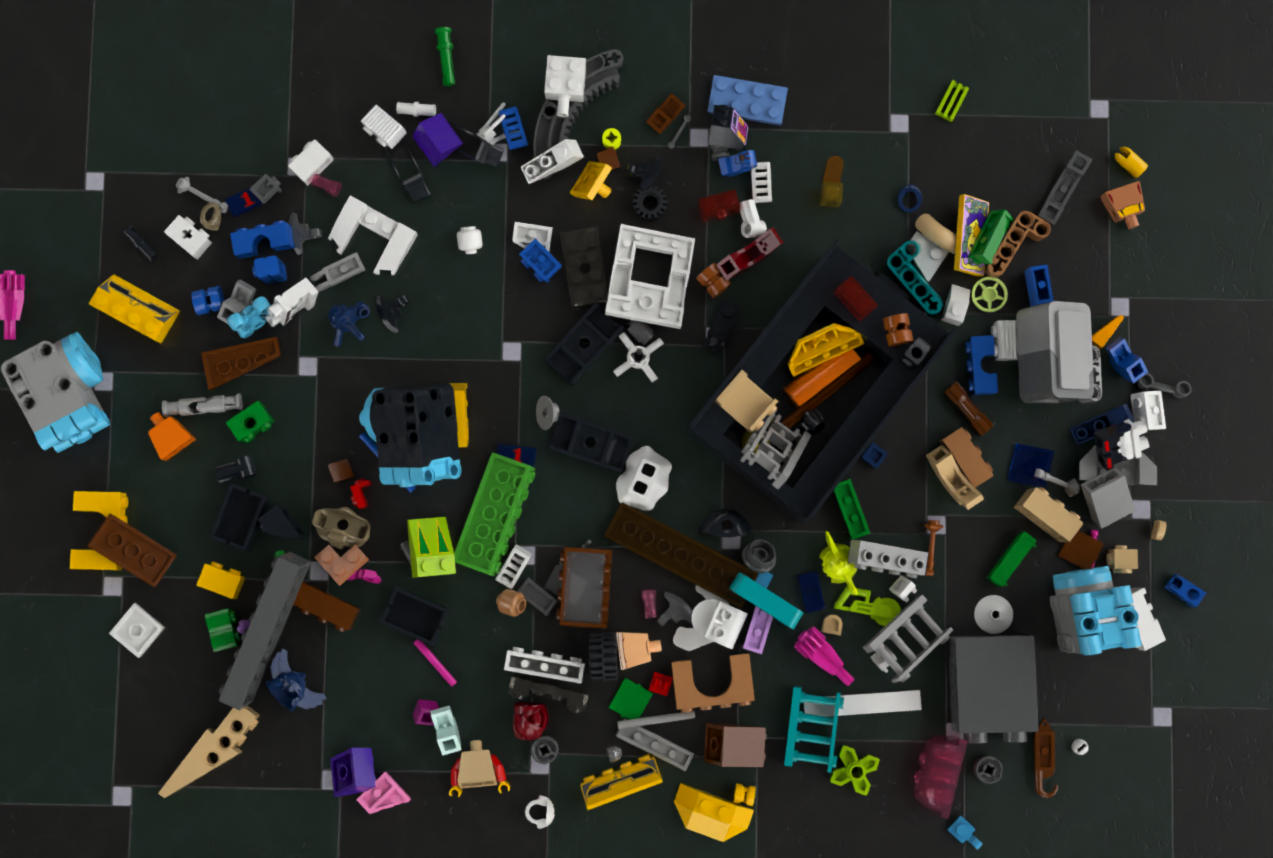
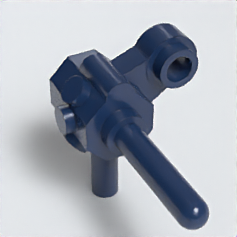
M357 302L350 307L344 304L334 305L329 309L328 318L332 322V327L336 330L334 346H341L343 333L348 331L359 341L364 340V334L355 326V322L358 319L366 318L369 315L370 309L364 302Z

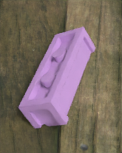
M755 606L742 648L762 654L773 617Z

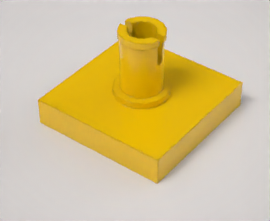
M589 161L571 189L570 194L574 197L593 200L596 193H598L603 198H606L610 194L611 188L603 182L612 168L605 163Z

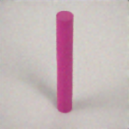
M417 639L414 645L451 687L456 684L457 681L427 646Z

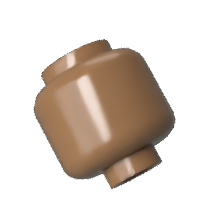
M505 589L497 596L496 604L501 613L515 617L524 612L526 600L521 592Z

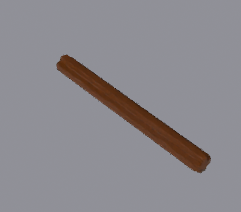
M866 353L860 358L861 360L816 393L780 423L788 429L793 427L802 419L806 411L814 410L874 361V357L870 353Z

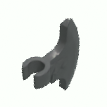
M292 212L288 224L292 229L295 247L293 249L298 255H301L303 253V242L309 239L321 238L322 231L319 228L309 230L308 224H300L297 214Z
M665 592L664 598L669 602V608L657 622L663 626L669 619H672L675 623L680 620H687L692 625L691 617L693 611L690 606L680 597Z

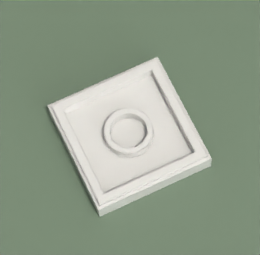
M134 603L109 634L136 657L140 658L165 627L137 603Z

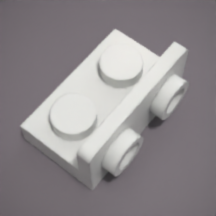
M1161 391L1131 394L1134 423L1143 421L1147 426V430L1166 429Z

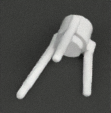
M504 102L479 130L480 132L477 133L478 136L485 139L491 145L505 138L504 134L494 138L496 133L493 131L505 118L504 114L490 126L498 116L499 111L506 105ZM519 130L509 132V134L518 132Z

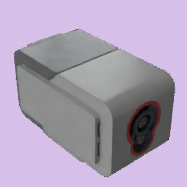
M1053 301L1019 310L1016 321L1019 394L1021 400L1024 403L1059 404L1077 400L1080 403H1088L1100 400L1102 397L1101 358L1099 349L1096 346H1092L1091 312L1089 306L1085 303Z

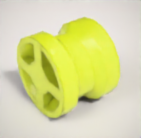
M614 128L604 131L602 136L603 146L606 149L614 147L616 150L621 145L620 132Z

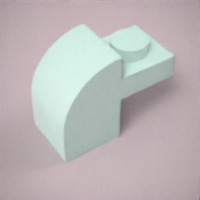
M450 706L432 710L431 717L436 729L437 742L442 756L460 751V735Z

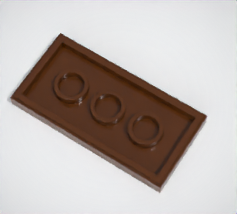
M111 513L87 545L154 588L177 556Z

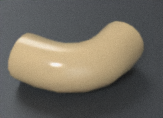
M929 214L921 215L915 223L916 229L939 247L955 254L956 234L945 228Z

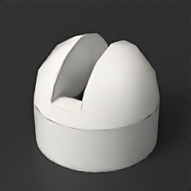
M1076 739L1072 742L1071 748L1074 753L1084 755L1088 751V744L1085 740ZM1084 744L1085 746L1078 752L1077 749Z

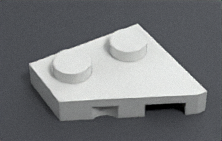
M916 232L911 240L917 241L920 244L921 252L913 259L917 269L919 268L924 279L929 282L948 254V251L939 247L921 233ZM914 244L907 246L909 254H915L916 247Z

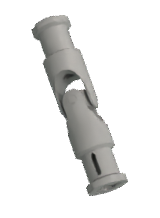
M240 393L236 394V396L227 397L217 395L207 399L199 397L179 399V401L174 402L162 401V413L165 418L169 417V415L180 414L181 416L205 414L207 412L220 413L232 409L241 411L243 409ZM192 402H197L196 409L192 407Z

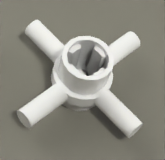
M625 332L619 335V338L629 351L627 361L613 370L614 374L618 377L633 367L635 369H642L652 383L656 381L658 377L648 363L650 353L664 344L663 341L658 338L645 348L634 346ZM635 353H637L638 355L643 354V356H646L642 358V361H640V363L635 362L634 360Z

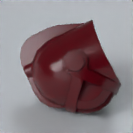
M515 703L513 717L515 736L521 740L538 739L546 729L549 721V714L545 704Z

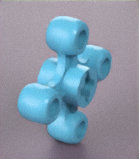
M258 297L253 301V305L243 309L241 314H231L227 318V322L230 328L237 331L241 338H248L253 334L254 330L259 329L267 321L266 316L269 314L268 308L272 305H270L265 297Z

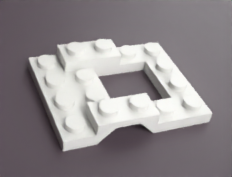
M621 224L605 315L680 329L695 238ZM636 248L673 255L667 287L631 280Z

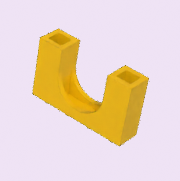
M74 491L73 511L99 512L106 518L111 513L127 523L125 509L128 507L129 501L126 493ZM71 549L70 569L122 570V567L94 550Z

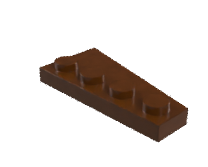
M272 337L201 353L208 390L211 391L281 357L278 338Z

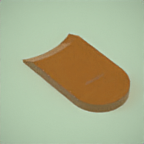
M832 156L828 159L823 183H832L839 187L844 162L839 156Z

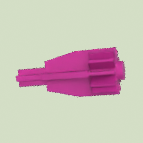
M3 270V274H0V320H4V339L14 340L16 339V320H20L24 303L25 275H17L15 271Z
M813 626L808 631L804 630L798 636L799 640L795 642L796 645L794 647L806 659L809 658L832 676L836 675L847 686L854 681V678L843 668L844 663L833 647L825 641L826 637L816 627Z

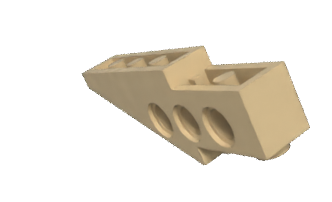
M248 705L241 710L232 708L216 731L213 728H209L204 732L158 794L166 798L240 754L242 751L236 746L240 747L247 738L245 734L249 729L252 731L259 722L257 718L260 715ZM236 721H240L242 723V729L240 731L236 730L234 727ZM224 736L230 739L228 747L224 746L222 742ZM212 752L217 754V762L211 760L210 755Z

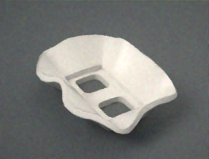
M649 446L641 447L633 452L626 460L625 472L619 476L616 482L619 502L641 510L648 511L653 509L656 502L668 491L669 473L672 469L671 463ZM645 463L656 468L652 477L642 474L641 470ZM637 481L647 484L648 487L645 494L642 495L633 490Z

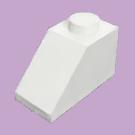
M954 284L951 285L941 321L957 326L963 323L969 305V289Z

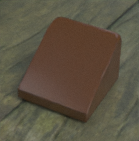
M614 147L596 153L598 162L609 165L612 168L611 171L621 167Z
M348 459L328 464L334 483L354 477Z

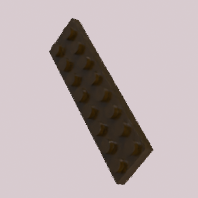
M621 502L604 537L739 608H742L746 599L730 590L729 587L739 572L753 581H756L759 575Z

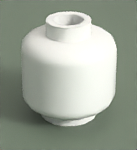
M476 226L462 227L461 231L457 232L459 250L465 251L466 254H475L477 249L482 248L481 231L476 229Z

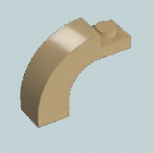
M943 445L926 455L935 474L959 505L962 504L969 510L984 500L982 494L961 473L952 454Z

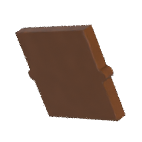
M1078 530L1070 542H1064L1058 556L1083 569H1091L1095 560L1099 558L1098 554L1104 543Z

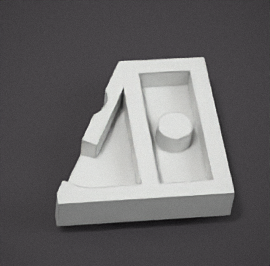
M515 222L512 241L525 249L536 238L549 252L553 227Z

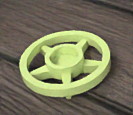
M984 277L973 286L971 297L974 305L979 310L995 312L1005 305L1008 292L1005 284L998 278ZM992 280L996 283L993 287H986L982 282ZM998 284L1003 288L1004 297L999 296L996 288ZM980 285L983 290L982 294L975 298L976 287ZM983 299L987 302L988 309L980 306L977 301ZM995 299L1003 300L1000 306L991 309L992 302Z

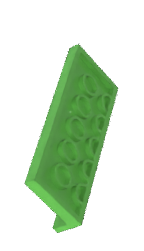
M492 452L454 553L456 563L494 577L496 573H499L502 566L501 559L508 550V540L515 532L514 524L522 512L521 505L528 497L529 491L527 489L535 478V468Z

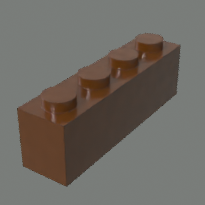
M302 582L293 604L300 608L299 611L306 615L312 613L317 616L316 619L325 624L329 621L335 624V629L342 632L345 629H352L361 610L305 582Z

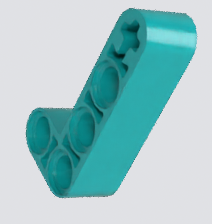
M914 240L907 241L889 256L887 265L929 314H936L942 310L943 300L910 263L921 252L920 244ZM909 244L915 245V254H909L907 252V246ZM895 256L899 257L902 261L899 267L894 266L892 263ZM906 271H911L914 274L912 281L905 279ZM920 285L926 288L924 296L917 293V287ZM930 293H931L932 297H930L929 299H930L932 302H935V301L938 302V304H937V308H938V309H936V308L931 309V308H930L931 302H930L929 300L924 301L923 299H925L926 297H928V296L930 295Z
M740 572L729 587L730 590L790 629L794 630L803 615L802 611Z

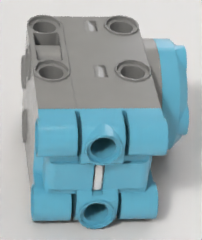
M78 332L70 334L55 343L42 341L5 361L1 366L2 374L9 385L10 391L17 400L36 436L38 444L43 450L53 447L57 453H60L74 444L88 441L93 437V433L95 434L110 425L107 415L104 413L91 389L104 380L100 367L101 363Z
M1109 566L1053 575L1056 595L1050 596V605L1053 611L1060 651L1094 655L1102 653V650L1117 647L1126 649L1142 646L1139 628L1135 627L1138 626L1139 615L1134 605H1131L1133 604L1130 585L1113 586Z

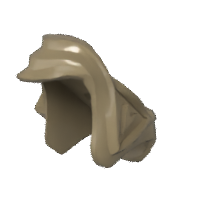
M348 507L319 509L314 514L312 524L316 528L318 535L322 539L329 541L334 548L342 550L344 546L352 548L356 545L360 547L370 537V524L368 521L359 517ZM346 520L349 524L346 530L338 529L339 521Z

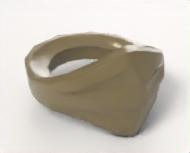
M214 202L208 203L201 211L200 222L206 229L216 231L221 224V211L219 205ZM210 207H213L212 219L206 221L205 214Z

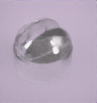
M616 746L606 748L611 763L621 758L622 751Z

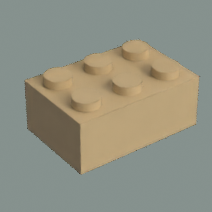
M1042 487L1027 489L1014 508L1059 543L1070 542L1083 525V522L1079 520L1081 517L1073 511H1067L1061 501L1050 498L1048 496L1049 493Z

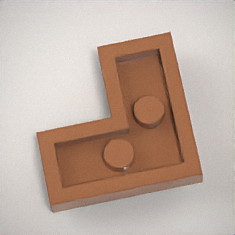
M330 545L314 557L339 586L369 560L356 545L349 549L342 557Z

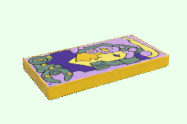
M966 194L959 195L954 270L983 277L985 264L980 263V265H976L968 255L989 215V202Z

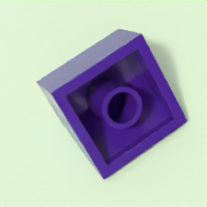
M351 747L330 758L334 797L366 792L376 787L373 767L374 759L371 748Z

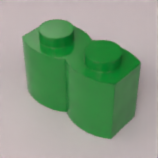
M227 608L205 614L214 652L240 646L242 636L235 626L237 622L235 611Z

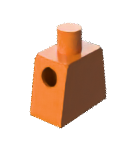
M160 412L150 417L155 427L149 430L148 434L161 460L167 461L196 440L174 417L169 416L164 419Z

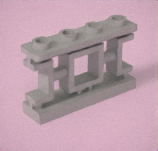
M775 410L771 416L766 415L762 419L765 423L758 431L754 430L755 432L748 439L749 443L741 451L743 456L740 461L744 462L748 459L749 465H752L755 461L770 472L767 478L770 480L772 478L775 479L772 485L779 489L792 473L811 434L805 430L801 435L798 428L792 432L779 422L782 416L779 414L776 416L777 410ZM769 423H771V425L769 426V430L766 432V428L768 427ZM769 440L771 443H773L775 446L781 449L782 452L780 453L778 450H776L774 447L768 444L767 441ZM757 444H759L756 449L757 451L753 453L755 447L757 446ZM783 461L784 463H783L781 469L779 470V468H780V466H781L780 463Z

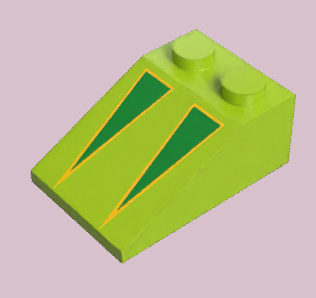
M446 517L407 520L412 578L455 574L454 551Z

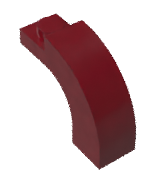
M770 228L743 249L729 254L716 266L726 281L730 280L767 258L784 242L776 230Z

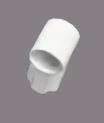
M750 199L739 203L738 206L743 220L741 226L742 235L745 238L760 237L766 232L767 228L765 222L759 219L755 201Z

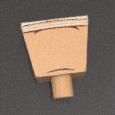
M616 632L621 670L650 662V653L662 651L661 641H649L648 633Z

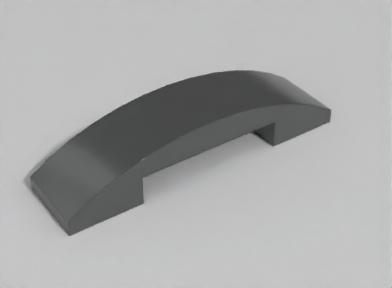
M1077 150L1074 152L1038 214L1039 218L1052 225L1056 224L1064 210V206L1093 159Z

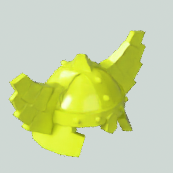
M826 531L825 539L828 546L819 555L823 560L822 570L827 574V577H831V583L840 584L846 582L853 594L857 595V589L851 579L855 575L857 568H855V564L848 563L850 547L845 544H835L829 532Z

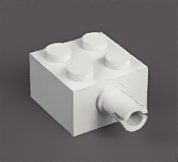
M551 55L547 57L544 93L546 99L558 100L556 115L559 117L569 116V101H584L586 58Z

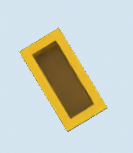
M212 561L211 564H204L197 586L231 599H237L245 577L240 575L241 571L232 568L229 571L225 570L222 564Z

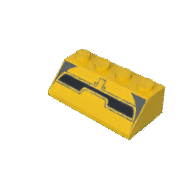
M114 274L97 288L89 302V305L159 343L163 342L180 310Z
M647 754L639 757V761L633 764L631 761L621 764L617 770L613 771V768L602 771V775L598 777L590 775L583 778L584 782L580 786L587 809H593L662 783V777L655 757H650Z

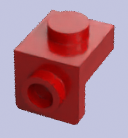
M363 478L355 481V485L350 487L353 493L351 500L354 506H358L359 509L369 507L362 489L372 485L370 480Z

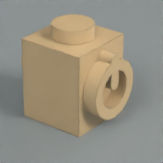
M1116 545L1115 549H1109V553L1106 555L1109 569H1113V573H1132V569H1138V549H1127L1125 545Z

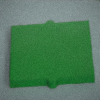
M625 678L609 708L621 714V717H626L630 720L640 718L653 693L641 687L640 683L636 684Z

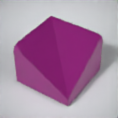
M417 701L413 712L415 724L434 725L431 711L439 709L436 701Z

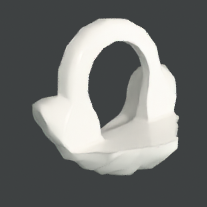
M542 795L538 799L529 802L525 809L526 818L531 823L536 824L538 829L551 824L555 816L552 801ZM535 804L547 806L546 818L533 819L529 814L531 806Z

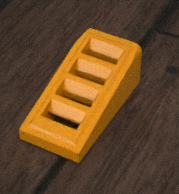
M1122 315L1115 317L1093 334L1092 346H1096L1098 349L1103 348L1124 317Z

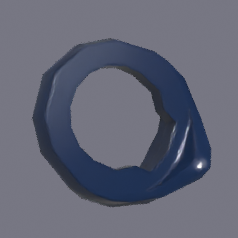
M913 184L901 188L897 196L899 207L908 213L919 209L923 199L921 191ZM906 192H915L917 197L915 207L906 208L903 205L902 200Z

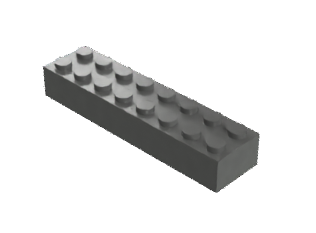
M292 552L274 559L271 565L272 573L266 578L263 585L265 590L256 601L258 607L249 618L250 626L248 630L246 629L242 635L241 640L243 643L241 648L239 647L234 654L236 660L229 667L226 674L228 679L219 690V694H221L220 702L237 710H241L253 702L309 568L310 560Z

